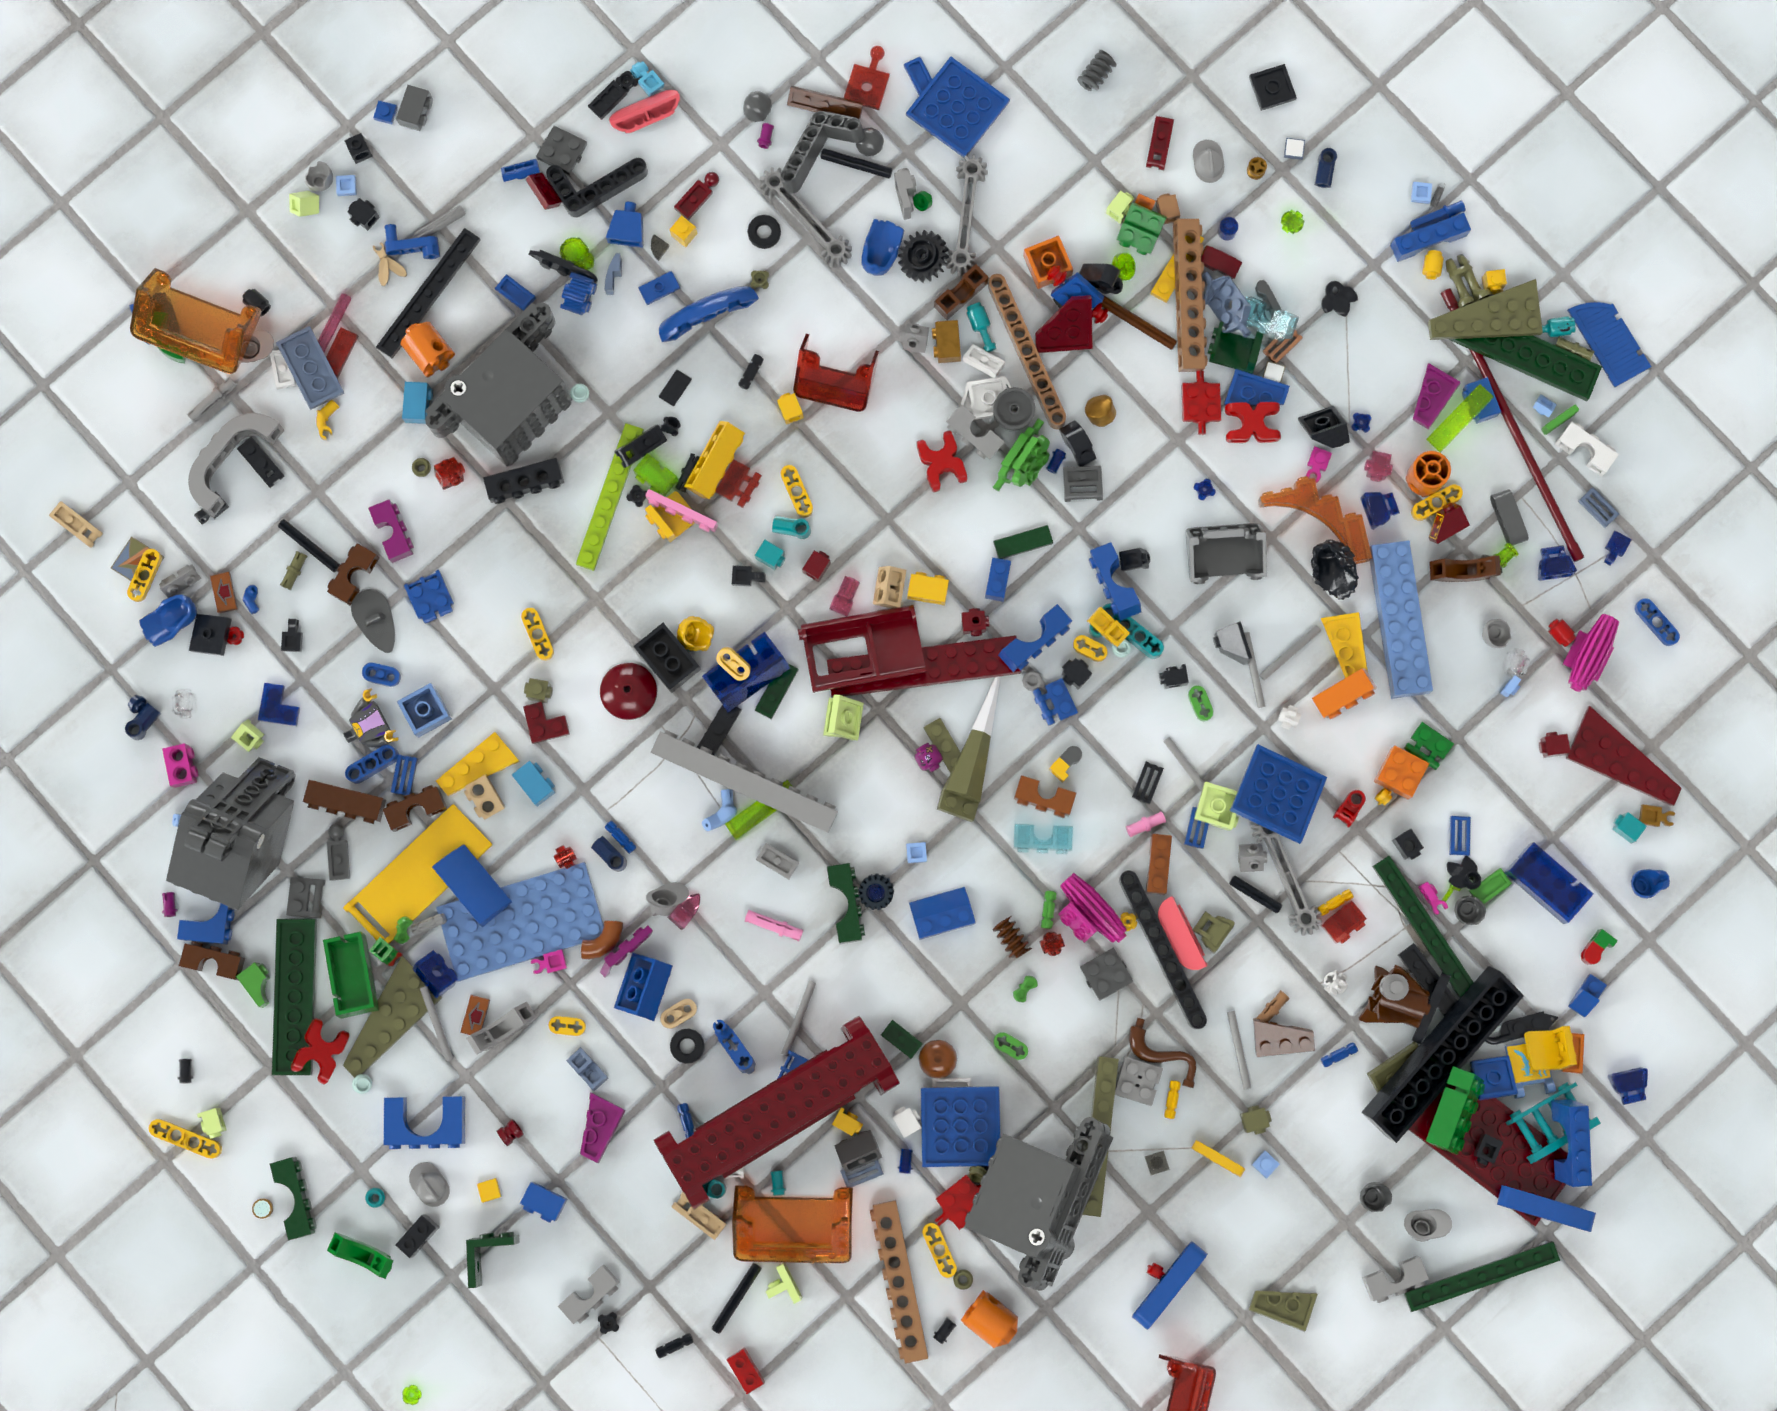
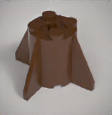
M1394 965L1390 973L1382 967L1375 966V982L1371 988L1374 994L1373 997L1369 996L1368 1005L1359 1016V1020L1365 1023H1404L1418 1028L1423 1016L1428 1015L1431 1005L1428 1004L1430 992L1424 990L1400 966ZM1399 974L1407 980L1409 990L1403 999L1389 1000L1381 994L1380 982L1385 976Z

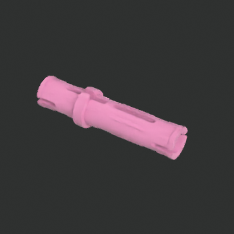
M748 910L745 922L776 932L781 937L784 935L800 941L803 929L788 925V922H780Z

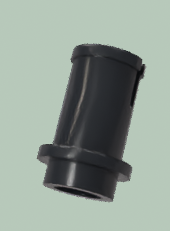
M179 1059V1077L177 1079L181 1084L191 1083V1079H193V1076H191L192 1059Z
M946 1318L938 1331L934 1332L933 1338L941 1344L944 1341L947 1342V1337L957 1325Z

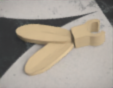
M380 242L382 249L377 251L373 245V250L380 258L379 282L382 286H385L389 280V269L400 277H406L407 272L399 263L387 257L385 246Z

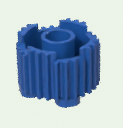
M572 272L569 276L572 280L564 286L562 298L565 301L560 305V308L583 315L586 312L589 313L592 302H590L592 294H595L597 284L594 283L593 279Z

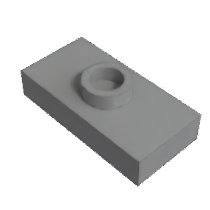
M765 843L756 858L758 862L788 880L799 864Z

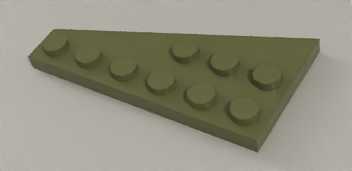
M1536 279L1430 319L1428 321L1430 340L1541 335L1543 330Z
M401 956L378 999L379 1010L371 1012L343 1064L354 1078L357 1075L364 1074L428 1012L420 991L421 987H428L434 1006L442 999V996L404 956Z

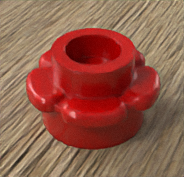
M236 626L230 628L227 643L239 645L244 638V632Z
M1153 1263L1152 1266H1147L1148 1270L1146 1273L1161 1280L1162 1275H1165L1162 1266Z

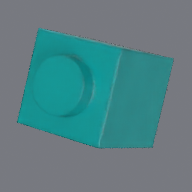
M765 539L755 554V558L773 570L781 567L786 559L784 557L785 552Z
M1627 812L1623 815H1618L1613 822L1615 826L1612 830L1628 842L1634 843L1647 826Z

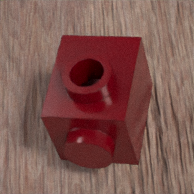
M814 550L802 568V572L819 583L831 564V561L828 559L829 556L822 551L818 553Z
M1557 732L1546 733V737L1540 739L1539 751L1541 754L1543 753V758L1563 756L1571 753L1568 734L1558 735Z

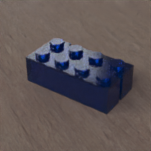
M765 632L751 641L757 654L754 655L748 644L736 652L751 667V672L747 679L742 681L734 679L719 664L702 676L727 712H730L790 669L783 655ZM738 667L740 672L745 671L743 667Z
M1535 842L1528 844L1518 856L1519 859H1516L1504 872L1562 924L1569 923L1594 894L1581 882L1572 886L1571 884L1575 883L1577 879Z

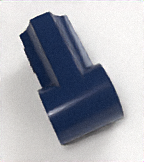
M1326 148L1318 157L1314 184L1318 187H1331L1335 161L1337 159V153L1334 149ZM1324 155L1330 156L1331 159H1332V161H1331V162L1325 161L1324 158H1323V156H1324Z
M147 703L137 716L126 724V734L134 740H142L146 735V731L161 713ZM139 726V732L132 734V729Z
M601 836L593 843L591 848L609 868L617 872L623 871L626 868V858L604 836ZM620 857L621 864L618 867H614L613 860Z

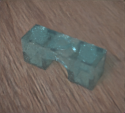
M1252 296L1245 297L1251 305L1247 327L1254 326L1258 328V332L1263 334L1270 333L1274 335L1273 338L1280 341L1293 337L1299 320L1298 316L1280 310L1275 311L1273 318L1268 320L1265 315L1267 303Z
M1014 824L1013 849H1017L1019 853H1029V850H1037V853L1047 854L1048 850L1056 851V854H1068V851L1072 850L1073 826H1053L1051 838L1043 841L1035 836L1034 825Z

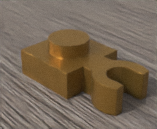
M1642 804L1639 821L1647 826L1660 827V822L1665 826H1673V822L1667 821V816H1674L1675 812L1668 811L1662 813V807Z

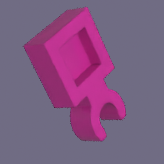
M1314 446L1307 464L1312 469L1306 473V479L1309 478L1310 474H1315V482L1317 483L1320 480V470L1326 471L1332 455L1331 452Z
M562 949L543 954L544 960L542 961L539 959L531 961V964L539 963L540 965L538 970L533 971L534 974H540L544 969H547L548 974L567 969Z

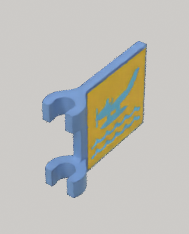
M1526 1043L1505 1046L1506 1055H1509L1518 1094L1514 1095L1515 1099L1525 1097L1523 1088L1525 1085L1544 1083L1546 1094L1556 1092L1550 1070H1531Z

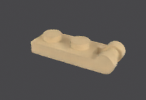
M62 501L49 514L52 519L90 548L94 546V541L103 535L100 530ZM89 529L92 533L87 538L84 534Z
M682 1192L678 1202H674L671 1207L715 1240L727 1224L703 1205L693 1210L692 1206L688 1211L685 1210L683 1207L689 1201Z

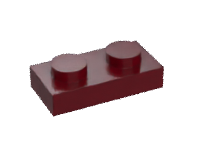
M542 172L529 175L526 178L528 185L545 210L559 207L562 202Z

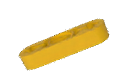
M786 465L781 470L782 481L797 514L803 518L809 517L813 512L810 498L797 469L792 465ZM787 470L794 472L792 474L794 483L792 484L789 477H785ZM798 486L802 489V494L794 496L791 490ZM801 499H803L805 506H809L806 513L803 510H799L801 509L799 502Z
M1452 484L1416 503L1411 509L1412 517L1417 521H1422L1443 509L1442 507L1448 504L1445 496L1450 494L1451 489L1453 492L1457 491L1458 494L1456 498L1451 496L1447 501L1449 503L1458 502L1463 495L1462 488ZM1432 499H1441L1442 506L1438 508L1434 507L1432 505ZM1428 504L1429 509L1424 511L1423 516L1421 514L1417 515V507L1423 509Z
M148 549L143 553L128 587L127 595L135 602H141L146 598L161 564L162 556L155 549ZM154 554L156 560H152L150 563V559H148L149 555L153 556ZM149 563H150V566L153 567V568H152V570H151L150 568H148V567H146V566H144V565L147 564V565L149 566ZM144 570L149 572L147 580L140 579V573ZM137 581L144 584L145 587L136 584ZM138 588H139V591L141 592V595H140V596H139V595H136V597H135V594H133V591H134V590L137 591Z
M526 608L522 612L521 618L536 655L543 661L550 660L554 655V650L539 613L534 608ZM528 613L535 614L533 620L535 624L539 622L540 625L532 626L530 620H526ZM534 630H542L543 636L540 639H534L532 636ZM543 642L544 647L546 649H550V651L547 652V656L540 654V652H542V648L540 644L536 646V643Z
M1195 1140L1191 1147L1194 1151L1239 1177L1245 1171L1244 1167L1198 1140Z
M935 1223L926 1224L922 1231L924 1239L940 1274L943 1277L950 1278L955 1275L957 1270L954 1259L938 1225ZM929 1226L932 1229H937L935 1237L936 1239L941 1237L942 1241H936L930 1245L929 1241H933L931 1235H926ZM938 1244L945 1247V1253L942 1256H937L934 1253V1247ZM947 1255L950 1257V1259H946L948 1265H953L952 1273L950 1274L947 1271H942L944 1268L943 1261L940 1264L937 1261L938 1259L945 1258Z

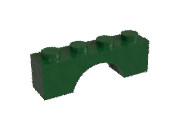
M850 863L827 866L830 887L840 890L848 900L847 914L836 924L839 944L862 941V936H865L864 924L860 925L859 917H862L861 906L856 905L855 899L859 897L858 887L853 886L852 880L856 878L855 869L850 867Z
M291 1157L270 1163L274 1183L285 1185L294 1196V1209L291 1215L283 1221L288 1241L314 1234L316 1221L314 1217L311 1218L310 1210L312 1205L310 1199L306 1198L305 1191L307 1190L305 1179L301 1177L302 1165L300 1160H297V1157Z

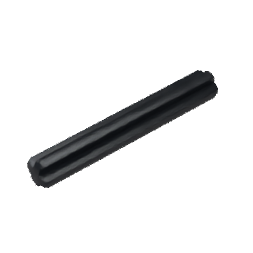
M825 148L821 151L820 155L823 160L885 178H890L893 171L891 167Z
M285 519L280 521L278 528L332 572L338 570L340 566L338 562Z
M753 1263L713 1324L712 1330L720 1334L761 1271L762 1268L758 1264Z

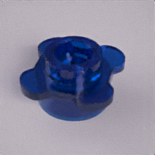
M1355 413L1353 415L1354 422L1351 426L1352 430L1369 432L1371 416L1369 414Z
M1204 479V481L1194 484L1193 488L1197 491L1199 500H1205L1206 497L1214 496L1216 493L1210 479Z

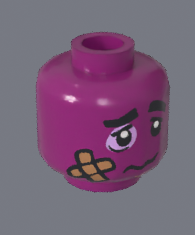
M926 743L915 750L917 753L914 758L922 771L929 770L934 772L940 768L939 763L942 762L943 757L936 745Z

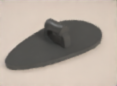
M369 589L360 592L355 596L351 604L352 617L366 638L375 647L385 653L392 652L395 643V628L387 599L377 590Z

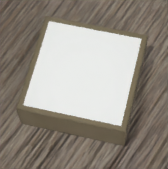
M1267 361L1263 378L1281 383L1286 366Z

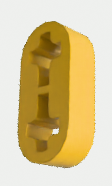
M1079 635L1074 639L1073 648L1077 653L1096 662H1101L1107 657L1108 651L1103 644L1084 635ZM1081 640H1084L1085 645L1090 648L1088 649L1086 647H1082V649H1079V644H1077L1076 642H1081ZM1091 648L1094 650L1101 648L1104 655L1096 657V653Z
M555 1016L551 1018L548 1024L550 1031L555 1034L580 1036L586 1030L585 1022L578 1018ZM559 1019L560 1023L566 1024V1028L560 1027L558 1031H556V1027H553V1023H556ZM576 1022H579L582 1030L580 1029L578 1033H575V1029L569 1028V1024L575 1025Z

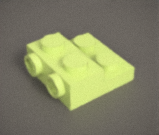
M1204 782L1194 819L1231 831L1233 827L1236 828L1239 817L1236 816V813L1231 812L1230 808L1237 791Z

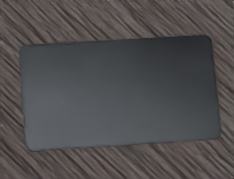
M676 370L660 393L659 398L675 406L692 378Z

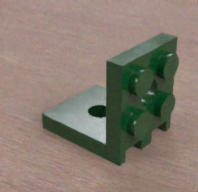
M514 1232L499 1233V1236L494 1237V1233L480 1234L479 1238L466 1240L468 1288L482 1286L480 1247L515 1245L520 1243L519 1235H514Z

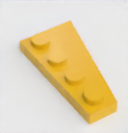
M1360 613L1321 618L1345 678L1362 668H1365L1368 672Z
M494 732L439 777L436 782L446 795L450 796L465 789L467 784L485 774L490 776L520 761L497 733Z

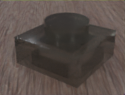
M1164 1151L1144 1156L1150 1175L1170 1170Z

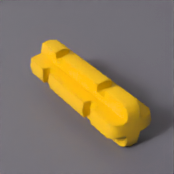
M1349 889L1345 890L1341 895L1339 894L1327 901L1326 904L1320 905L1317 908L1318 912H1321V916L1328 914L1329 911H1333L1343 905L1345 901L1353 899L1352 892Z
M1170 1081V1091H1168L1166 1102L1167 1110L1165 1109L1164 1113L1165 1118H1175V1108H1177L1179 1097L1178 1090H1180L1181 1086L1179 1081Z

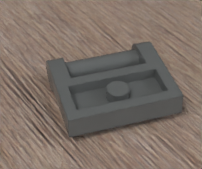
M1101 466L1063 467L1065 502L1081 499L1103 500ZM1096 486V491L1070 493V487Z
M291 877L286 915L321 919L322 890L326 880ZM311 885H315L313 909L310 912L308 911Z

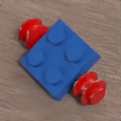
M1060 265L1050 268L1047 272V280L1053 279V286H1058L1051 292V296L1063 306L1072 296L1091 295L1092 317L1095 318L1094 323H1103L1107 319L1108 309H1101V302L1104 296L1082 275L1077 272L1069 279H1066L1067 271L1061 272Z

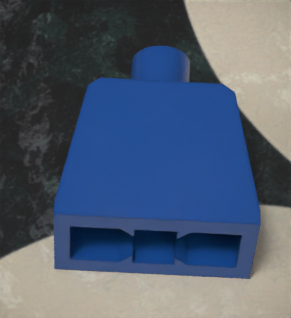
M628 201L625 202L624 211L615 210L606 235L609 244L643 248V217L641 213L635 212L636 203Z

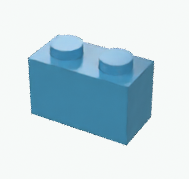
M405 382L402 419L405 423L426 424L427 413L425 410L429 407L430 400L433 399V389H431L428 383Z
M528 761L514 772L512 776L531 801L538 807L556 793L552 789L555 785L549 778L545 779L541 775L543 770L537 762L533 764L531 761Z

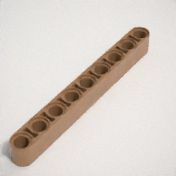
M993 274L989 278L988 283L992 299L1048 424L1053 429H1060L1065 425L1066 413L1005 278L1001 274ZM998 281L1002 285L996 288L992 283ZM1002 298H1007L1009 300V303L1002 304L999 300ZM1015 315L1017 319L1009 321L1007 316ZM1020 331L1023 332L1024 337L1017 338L1014 334ZM1024 348H1029L1032 351V353L1030 355L1023 354L1022 350ZM1031 365H1037L1039 367V370L1037 372H1033L1030 370L1029 367ZM1045 382L1047 387L1041 389L1037 386V383ZM1052 399L1055 403L1049 406L1045 403V400ZM1058 415L1062 418V421L1056 423L1052 420V417Z

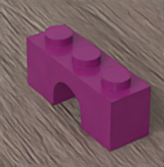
M388 499L369 507L373 522L378 529L384 526H391L393 528L391 538L382 542L388 559L394 563L413 555L411 549L414 548L410 537L407 538L405 535L407 528L404 521H400L398 518L400 511L397 504H393Z

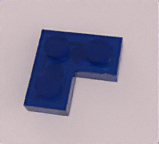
M264 683L258 721L297 727L300 707L282 705L285 686Z

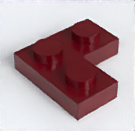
M542 702L523 706L532 744L570 735L565 715L547 720Z

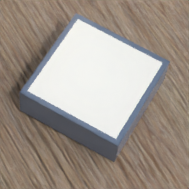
M1286 138L1284 158L1302 160L1305 140Z

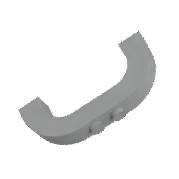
M243 414L228 421L218 433L212 436L210 443L200 451L199 456L194 461L188 478L190 493L204 512L214 518L225 504L220 496L211 491L210 480L214 472L236 445L244 438L250 436L261 437L273 445L284 432L280 423L263 414Z

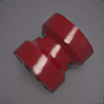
M513 1119L507 1123V1126L497 1130V1134L506 1146L512 1144L515 1138H520L524 1135L519 1125Z

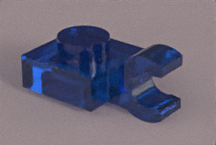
M1614 531L1605 546L1609 553L1604 563L1611 566L1616 560L1617 555L1622 557L1632 539Z

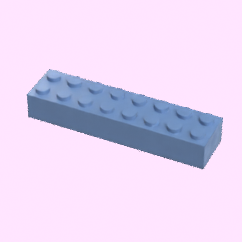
M1410 541L1371 545L1368 549L1391 699L1430 694L1433 691Z

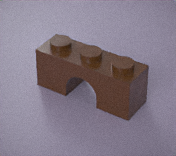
M975 264L962 276L961 281L953 289H947L934 301V308L948 320L988 284L989 277Z
M358 543L355 547L352 546L347 555L349 557L345 563H341L337 570L336 578H333L327 586V592L349 606H351L353 599L360 591L351 583L352 574L357 570H364L370 574L380 559L377 554Z
M430 785L423 788V792L417 795L411 793L404 797L405 800L400 802L396 800L386 804L387 807L383 809L391 831L396 832L412 825L410 812L416 806H422L429 817L447 810L448 808L440 789Z
M192 941L191 945L184 944L179 966L202 971L205 962L209 959H214L218 965L217 976L238 980L236 976L242 972L245 958L240 957L239 952L229 950L227 954L221 952L222 948L210 946V949L203 948L202 943Z

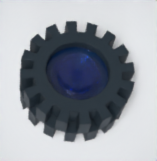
M875 873V875H869L862 881L859 887L858 895L861 898V903H864L866 908L870 907L871 910L886 908L893 899V883L883 874Z

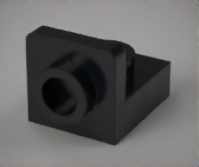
M1136 548L1119 552L1121 571L1149 568L1150 555L1147 550Z

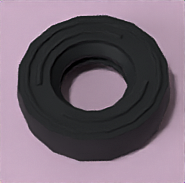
M759 215L752 219L748 225L747 233L749 240L754 246L767 249L777 244L780 239L781 229L775 218L769 215ZM766 225L770 227L771 235L768 238H760L757 235V230L760 226Z
M689 1028L681 1029L671 1038L670 1052L677 1061L685 1064L693 1063L703 1055L705 1049L704 1039L696 1030ZM687 1038L695 1043L693 1052L689 1054L683 1053L680 1049L681 1041Z

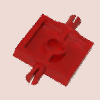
M1196 371L1197 382L1182 383L1181 385L1183 422L1198 424V435H1205L1206 423L1221 421L1220 383L1204 382V371Z
M965 1175L939 1195L936 1200L942 1207L943 1213L934 1219L935 1222H938V1226L949 1219L961 1230L966 1224V1215L968 1212H971L973 1198L976 1193H979L981 1184L977 1186Z

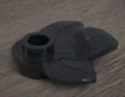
M1331 281L1326 285V295L1323 297L1321 305L1325 313L1334 309L1336 313L1346 317L1350 311V302L1357 301L1358 296L1351 287L1343 286L1338 281ZM1334 287L1338 289L1336 294L1332 291Z
M1468 856L1463 858L1461 864L1448 862L1447 871L1452 876L1448 882L1460 889L1465 887L1471 890L1477 889L1481 885V876L1477 872V865Z

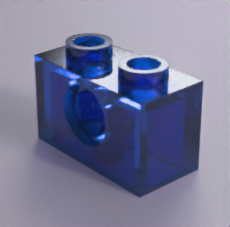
M434 950L416 962L413 967V971L436 999L454 987L458 981L455 971L451 968L449 969L445 964L444 958ZM432 971H439L441 976H435Z

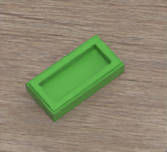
M1576 404L1547 423L1541 431L1544 435L1549 434L1573 417L1579 411V408Z
M1499 868L1482 880L1481 885L1477 889H1470L1468 891L1472 896L1479 898L1485 904L1512 883L1503 870Z

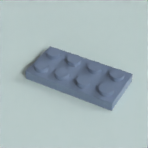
M310 326L276 342L310 410L344 394Z

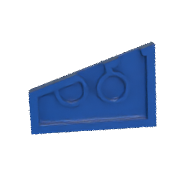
M1235 369L1224 406L1229 403L1246 402L1250 406H1257L1260 402H1277L1280 405H1284L1290 386Z

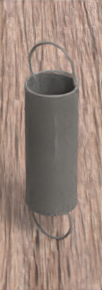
M1437 187L1430 206L1437 207L1445 187Z

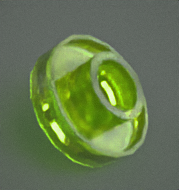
M1119 253L1114 256L1112 265L1120 270L1118 277L1122 281L1130 280L1134 276L1136 269L1134 258L1128 253Z

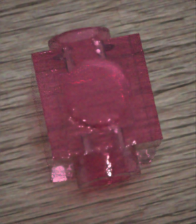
M1372 451L1369 460L1366 459L1364 470L1367 471L1366 477H1369L1372 481L1381 482L1388 475L1391 476L1393 465L1390 464L1392 454Z

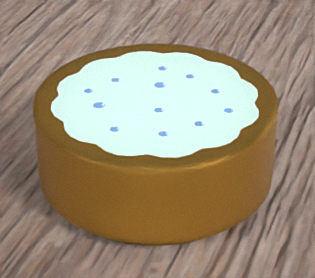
M259 1199L254 1202L252 1212L255 1217L264 1219L272 1214L273 1205L268 1199Z

